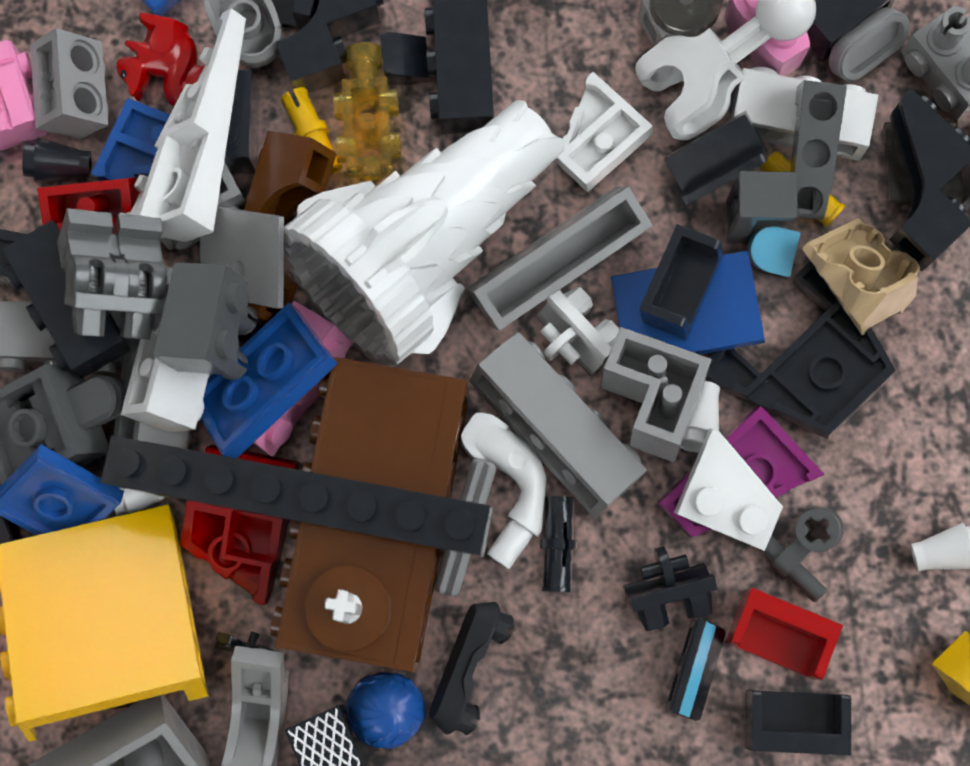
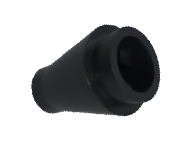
M37 137L36 141H25L22 158L24 177H34L35 182L78 177L90 178L92 165L91 151L79 150Z

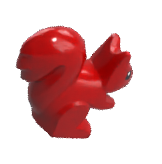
M140 12V23L147 29L146 38L143 42L125 41V46L130 48L136 54V57L126 56L120 58L116 63L117 73L128 85L129 94L134 96L137 101L142 99L152 76L164 78L163 92L167 102L174 108L185 85L196 83L205 66L197 65L198 52L196 44L189 34V27L186 24L173 18Z

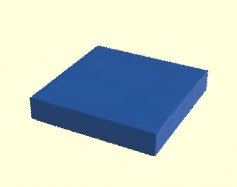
M40 444L0 486V516L35 535H41L104 520L121 504L124 491L117 487L100 483V477Z

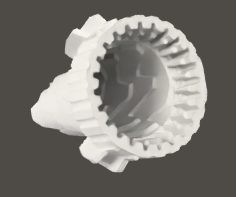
M516 100L484 127L468 133L441 153L438 148L433 149L401 176L394 171L376 187L371 181L324 191L304 200L298 205L297 217L283 228L285 263L299 287L304 291L309 301L317 308L323 318L333 323L353 342L352 346L371 361L385 366L396 367L411 353L430 354L436 349L446 334L465 292L463 285L456 283L453 277L483 252L479 245L504 224L506 212L536 187L532 180L564 151L563 140L552 134L546 122L535 111L528 108L525 101Z

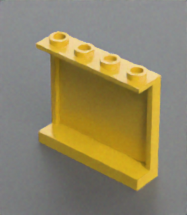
M169 504L0 544V593L3 604L0 607L1 636H6L8 649L1 652L0 659L5 679L7 681L11 680L13 696L6 697V712L10 725L12 727L18 726L29 742L36 740L35 727L104 709L184 690L188 701L208 697L178 530Z

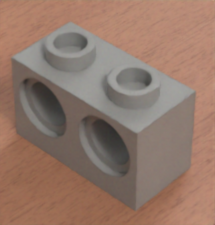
M56 28L31 43L30 54L36 129L82 140L108 126L109 107L106 100V68L103 61L102 41Z

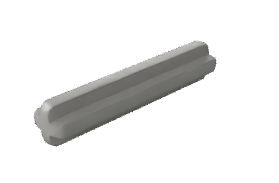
M479 458L472 460L460 500L486 505L496 472V465L494 463ZM444 551L434 585L436 591L448 596H457L459 594L470 555Z

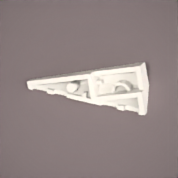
M232 8L221 14L219 20L222 22L214 49L205 47L199 57L205 64L199 79L193 85H185L155 144L157 152L149 176L139 175L134 185L140 194L131 212L126 213V215L161 218L163 229L161 238L187 242L214 231L246 18Z

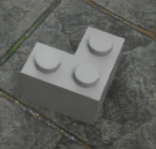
M620 327L603 370L602 389L642 403L633 426L630 447L675 463L704 386L712 359Z

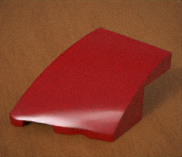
M211 444L205 449V453L223 456L216 445ZM244 451L237 458L299 470L300 461ZM187 501L180 545L198 559L206 560L212 569L225 580H233L253 596L252 600L265 606L269 602L275 582L289 520Z

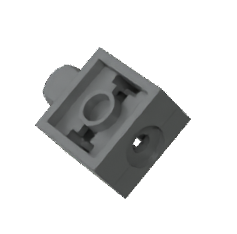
M43 365L1 387V485L40 444L80 467L106 455L109 445L101 425L121 415L127 392L122 382L116 377L92 376L85 380V378H80L71 371L70 368L63 371L59 365Z

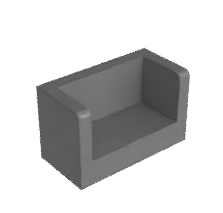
M739 171L727 198V243H748L751 236L757 230L772 226L782 228V221H793L796 218L797 172Z

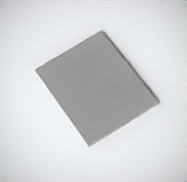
M217 206L214 231L200 237V264L227 265L249 283L247 288L249 293L248 303L277 309L283 308L284 217Z

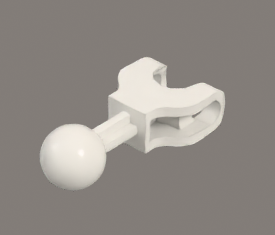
M758 0L756 16L723 41L709 28L697 37L690 38L683 35L666 37L638 60L635 67L636 75L643 86L653 91H663L679 82H684L681 95L665 111V124L672 137L678 140H690L718 123L724 117L729 107L734 87L746 78L737 63L770 38L789 41L805 34L814 22L816 2L815 0Z

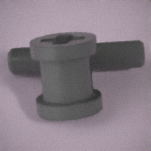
M819 507L810 509L799 517L796 524L797 538L787 548L771 535L765 551H761L772 561L770 567L783 579L788 577L812 602H817L827 592V589L801 563L812 552L826 551L841 541L844 535L843 520L837 512L830 508ZM812 519L817 522L827 519L830 522L826 530L831 536L829 540L825 537L816 540L810 535L814 530L813 525L810 523Z

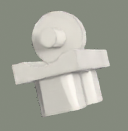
M576 287L564 294L558 290L547 298L546 305L537 314V317L545 325L540 332L551 343L543 352L545 358L551 361L561 354L571 366L578 361L593 376L606 363L619 328L612 320L607 319L603 320L595 328L590 324L584 315L590 311L593 303L581 287Z

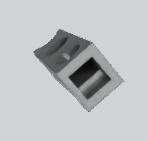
M803 80L797 86L795 101L797 110L790 172H797V217L823 220L825 216L829 193L833 185L847 85Z

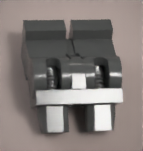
M67 208L57 244L62 272L66 274L64 304L73 307L72 321L74 333L78 335L104 336L106 310L122 311L121 337L150 340L155 314L163 313L167 285V269L162 261L160 245L163 233L161 218L118 214L113 228L111 213Z

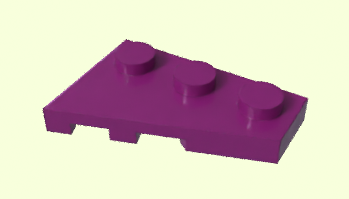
M762 406L755 407L724 437L775 498L799 485L811 482L825 475ZM690 470L657 504L688 537H694L711 528L674 513L690 475Z

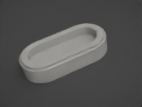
M884 7L876 11L836 42L829 57L831 71L846 81H856L902 47L910 30L908 17L892 7Z

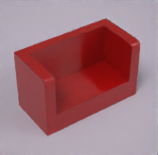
M749 588L743 593L725 643L810 679L823 680L843 625L755 588Z

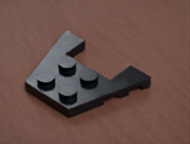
M810 261L794 276L793 283L818 304L825 313L762 373H759L735 349L713 352L708 357L712 360L705 381L715 383L720 389L756 406H762L765 410L829 439L894 376L896 370L872 328L870 327L861 335L823 277L820 276L816 267Z

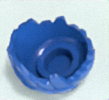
M379 672L370 676L367 675L356 683L346 699V719L351 731L360 741L374 748L393 749L408 742L418 732L426 714L425 701L419 688L411 679L398 673Z

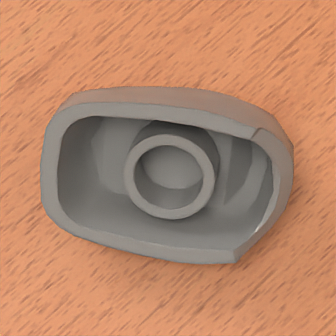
M203 0L207 16L217 37L222 25L219 18L223 12L232 8L246 18L240 63L245 66L258 68L270 64L279 57L280 53L276 41L282 40L283 34L279 17L271 0Z

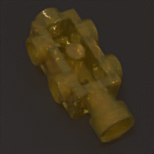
M359 42L351 44L346 48L347 69L351 71L352 79L342 80V92L334 93L333 95L335 119L344 120V135L336 136L335 138L336 156L338 163H346L349 178L357 177V180L361 182H377L383 180L384 176L391 175L394 172L393 160L402 159L400 132H392L391 117L399 116L398 90L389 89L387 77H379L378 70L383 67L382 47L371 42ZM368 107L376 110L374 116L370 113L361 114V112ZM368 150H376L379 153L378 156L363 157L364 153Z

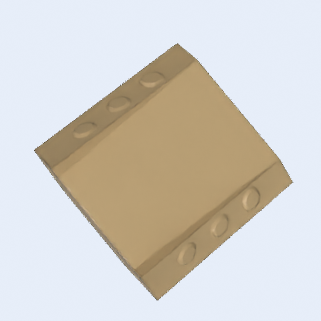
M857 218L807 242L802 250L816 267L820 276L823 277L861 335H863L870 327L898 312L901 314L913 301L917 293L918 278L916 276L920 266L907 253L891 251L884 244L885 238L881 232L871 225L864 224Z

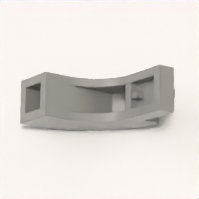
M235 646L231 659V720L221 766H278L285 725L289 671L285 670L284 652Z

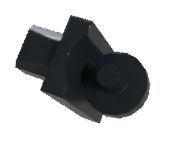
M664 546L654 548L655 563L640 566L643 580L623 585L626 599L633 612L637 613L646 631H652L668 625L669 619L665 604L677 600H682L687 618L695 619L712 614L711 591L718 590L715 576L709 573L705 563L690 567L686 554L669 558Z

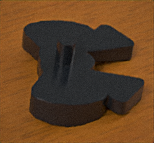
M251 631L247 642L241 641L234 635L218 632L214 649L234 652L235 646L275 651L261 644L256 646L260 634Z

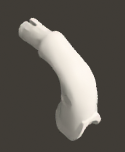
M475 413L461 433L464 450L472 459L479 458L494 463L496 468L510 476L521 490L515 506L507 515L510 519L487 553L495 561L510 569L533 535L538 537L541 534L547 477L542 461L524 440L509 429V425L491 414Z

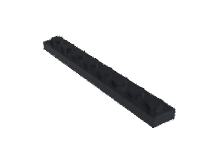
M113 435L111 436L100 483L107 486L478 557L484 556L493 511L490 505Z

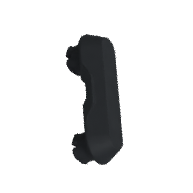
M497 602L472 604L465 615L429 712L430 718L444 734H451L457 730L468 735L477 727V725L471 723V720L480 719L479 708L477 705L467 703L474 686L473 673L477 663L485 657L491 639L499 644L508 641L511 634L506 632V628L514 629L515 625L513 616L500 612Z

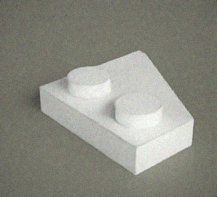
M594 72L587 77L585 82L586 90L579 107H575L569 121L570 129L568 134L562 139L564 151L556 158L557 164L587 192L653 135V125Z
M709 428L674 513L765 551L783 506L719 431Z

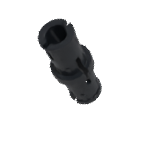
M545 496V539H540V549H544L542 591L573 593V550H577L578 540H573L575 497Z

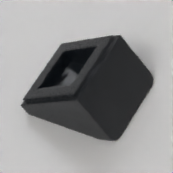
M380 32L386 85L430 81V77H428L427 41L425 36Z

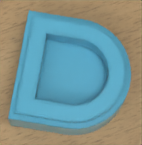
M774 226L757 230L751 236L747 245L751 264L760 271L790 277L801 232Z

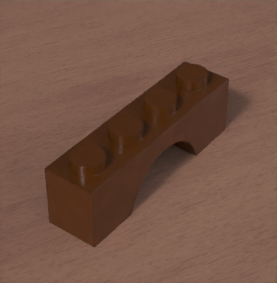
M267 131L263 148L259 153L258 164L250 191L246 196L244 211L283 216L285 227L289 218L298 209L299 204L312 196L326 191L337 153L313 138ZM285 269L283 307L289 302L292 304L297 288V283L286 273ZM248 303L247 306L252 307L256 311L258 319H252L248 315L247 317L251 320L267 323L282 308L277 309Z

